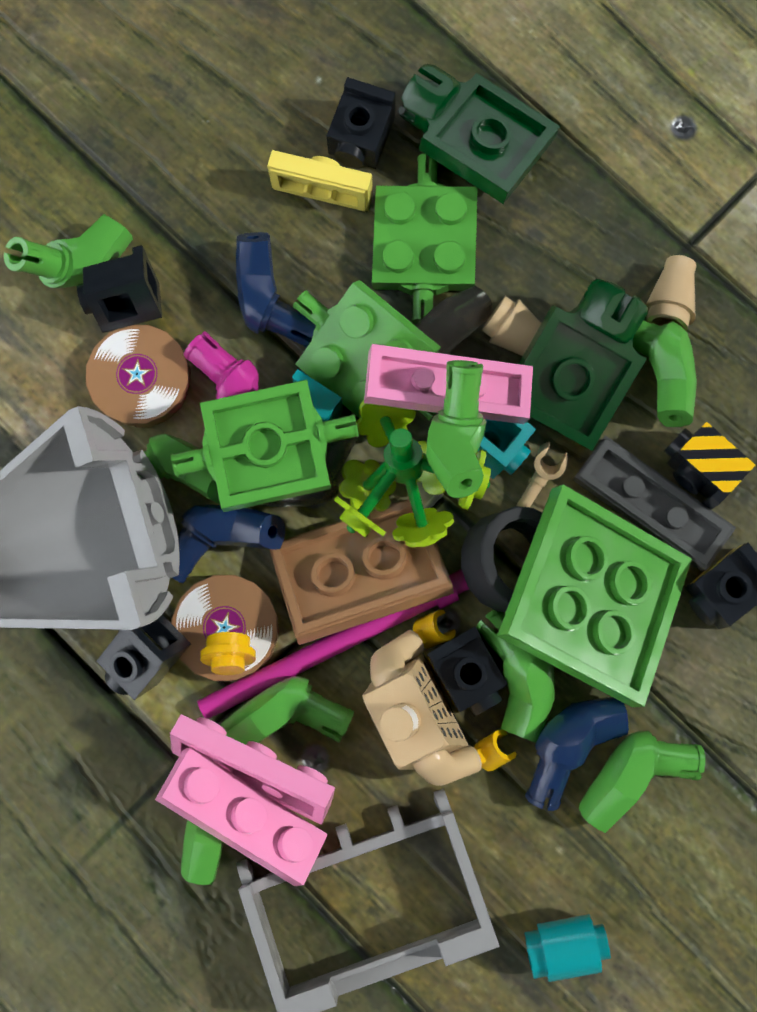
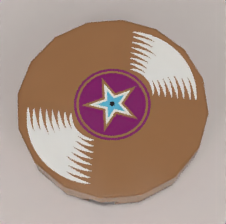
M132 325L109 332L95 345L86 364V386L93 403L107 417L121 425L149 428L168 420L182 407L187 397L189 380L191 379V368L183 355L182 347L167 332L150 325Z
M213 575L195 583L179 599L172 616V625L191 643L180 657V660L195 674L216 682L237 681L258 671L271 658L279 639L278 616L271 598L254 582L236 575ZM219 632H238L248 635L250 637V647L256 651V661L245 666V671L241 674L218 675L213 673L211 666L205 665L200 661V651L206 647V638L209 635Z

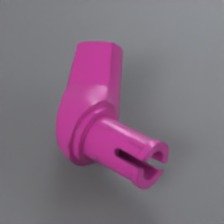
M204 331L201 335L196 336L186 348L183 354L184 357L216 384V399L258 390L259 373L250 360L245 361L241 359L238 361L207 332Z

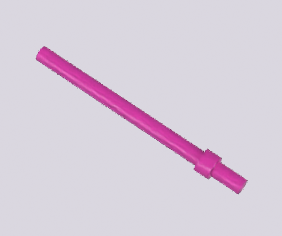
M462 569L449 575L454 594L328 635L197 700L204 718L210 719L260 694L270 686L289 677L296 676L437 605L441 610L459 601L458 595L469 590Z

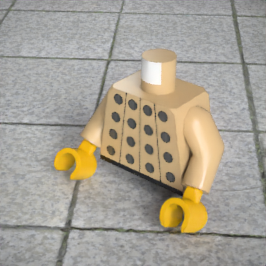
M438 610L417 619L413 624V631L407 630L375 651L370 661L372 682L362 695L364 703L395 766L399 770H416L428 783L437 786L446 785L475 774L481 768L486 771H494L516 758L517 755L516 752L506 755L498 748L497 740L507 735L505 730L493 732L478 741L474 747L469 745L423 653L424 648L429 649L452 640L456 634L455 629L443 634L438 629L437 618L445 614L444 610Z

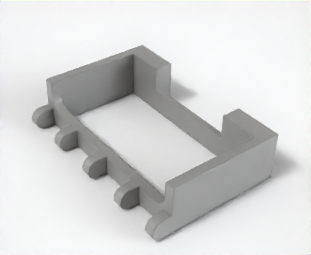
M444 788L434 792V801L440 813L404 825L398 805L387 808L394 829L356 843L352 842L346 823L335 827L341 848L317 856L310 873L417 834L445 826L477 919L294 986H289L260 896V891L286 881L274 873L255 878L252 865L248 859L236 862L242 883L238 891L277 1012H322L337 1006L338 996L442 958L445 966L500 947Z

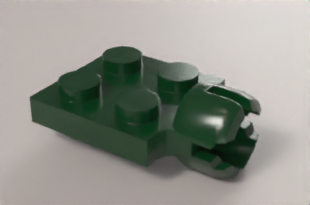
M424 64L419 68L418 72L430 80H424L416 74L412 76L401 96L404 105H400L398 109L399 115L405 121L424 132L419 146L420 151L504 204L555 140L560 126L477 73L467 82H459L436 65Z
M595 279L589 285L578 306L570 312L554 305L551 306L518 363L520 365L533 366L530 417L592 451L647 359L638 354L633 348V337L648 314V306L636 295H633V297L625 293L624 288L612 282Z

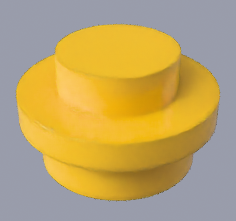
M219 632L211 634L206 638V647L200 651V661L205 665L211 666V671L215 674L237 675L245 671V666L256 661V651L250 647V637L248 635L238 632Z

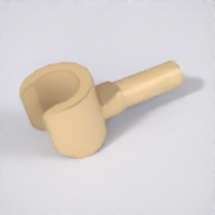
M546 442L538 448L534 461L536 471L516 506L530 508L548 480L559 478L564 473L567 465V452H565L558 465L549 466L543 462L542 458L547 453L550 442Z

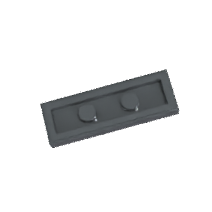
M606 435L573 479L574 482L643 531L692 558L690 564L701 572L708 569L736 529L731 523Z

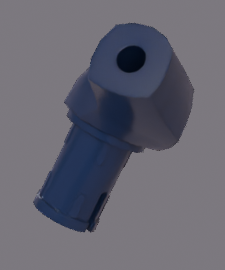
M254 232L237 236L236 280L239 306L245 325L256 334H259V332L264 333L267 329L307 348L312 341L316 325L292 306L279 300L280 295L276 294L277 288L274 281L270 235L264 232Z
M194 505L181 516L184 519L181 522L184 527L178 534L180 552L179 575L172 578L180 583H184L209 547H216L217 544L221 546L231 545L272 550L280 549L285 536L284 521L278 515L249 508L223 512L221 505Z
M613 697L572 703L547 724L534 745L540 759L525 796L532 805L543 809L545 799L548 798L547 810L555 811L559 809L561 797L571 770L577 769L584 764L595 745L628 735V715L625 704Z

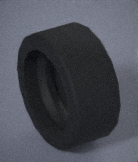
M515 506L481 518L468 531L461 549V569L468 588L480 603L497 612H506L514 590L508 588L498 576L493 562L494 543L498 534L509 528L523 534L531 544L542 512L535 508Z

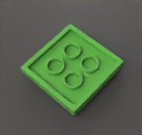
M564 484L559 485L550 491L497 636L630 707H645L692 558Z

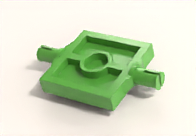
M421 154L417 157V183L408 186H376L372 286L373 290H400L413 295L411 322L415 325H421L422 306H424L425 326L431 325L434 322V295L447 291H475L478 188L437 184L438 162L429 157V172L426 173V154Z
M360 280L353 282L339 303L330 309L312 296L308 290H305L297 298L298 301L293 304L294 309L316 325L312 341L295 365L309 377L342 397L343 405L359 418H361L359 407L365 395L368 353L372 344L435 353L441 348ZM418 410L428 421L437 414L435 412Z
M303 380L201 402L200 408L205 427L202 442L203 448L177 454L173 453L171 454V461L174 464L172 467L176 477L208 469L217 485L221 509L223 512L331 489L325 463L327 443L359 437L354 414L322 422L320 415L312 404L308 381Z

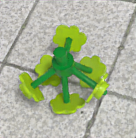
M363 400L359 407L361 418L356 421L358 433L363 436L366 435L367 442L372 447L379 448L387 445L383 454L384 462L380 465L373 459H369L364 463L358 460H349L343 465L341 473L344 480L339 485V491L343 497L350 498V505L336 496L334 501L345 508L339 519L347 524V531L349 533L357 531L366 538L373 529L384 537L387 532L367 517L374 509L380 512L387 510L391 503L389 496L395 492L396 482L405 484L413 513L404 514L397 519V528L392 532L393 538L396 541H404L406 546L409 547L430 546L447 535V528L454 523V518L451 512H437L435 508L424 509L417 483H422L424 490L432 495H440L445 489L428 463L426 457L427 442H417L412 439L411 433L407 430L406 425L414 420L416 411L364 403ZM479 450L475 454L484 475L482 484L475 493L459 498L458 505L462 509L468 510L473 498L481 500L486 489L490 487L491 469L484 466L486 451Z

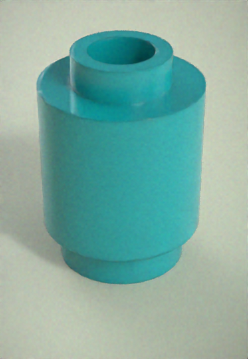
M590 914L537 923V930L524 932L533 979L547 977L548 982L602 973L601 960L611 959L605 927L603 924L593 925Z

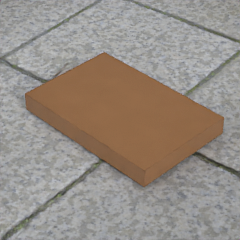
M409 499L391 504L385 511L373 510L367 517L387 532L384 537L373 529L366 538L357 531L349 533L347 531V524L339 521L285 539L280 549H269L293 631L299 645L454 594L453 585L437 543L426 547L406 546L404 541H396L393 538L392 532L397 528V519L404 514L413 513Z

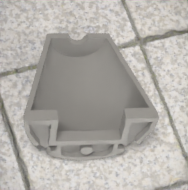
M80 406L68 410L0 470V627L133 630L157 620L168 608L173 598V595L167 590L170 578L179 575L180 552L176 523L166 491L144 451L141 449L133 453L120 438L124 436L125 430L115 421L96 410Z

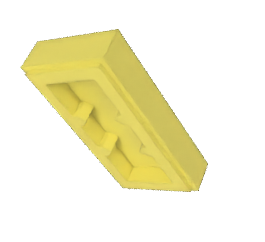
M272 150L267 167L274 190L364 212L369 211L373 196L371 173L342 167L335 160L324 156H314L309 159Z

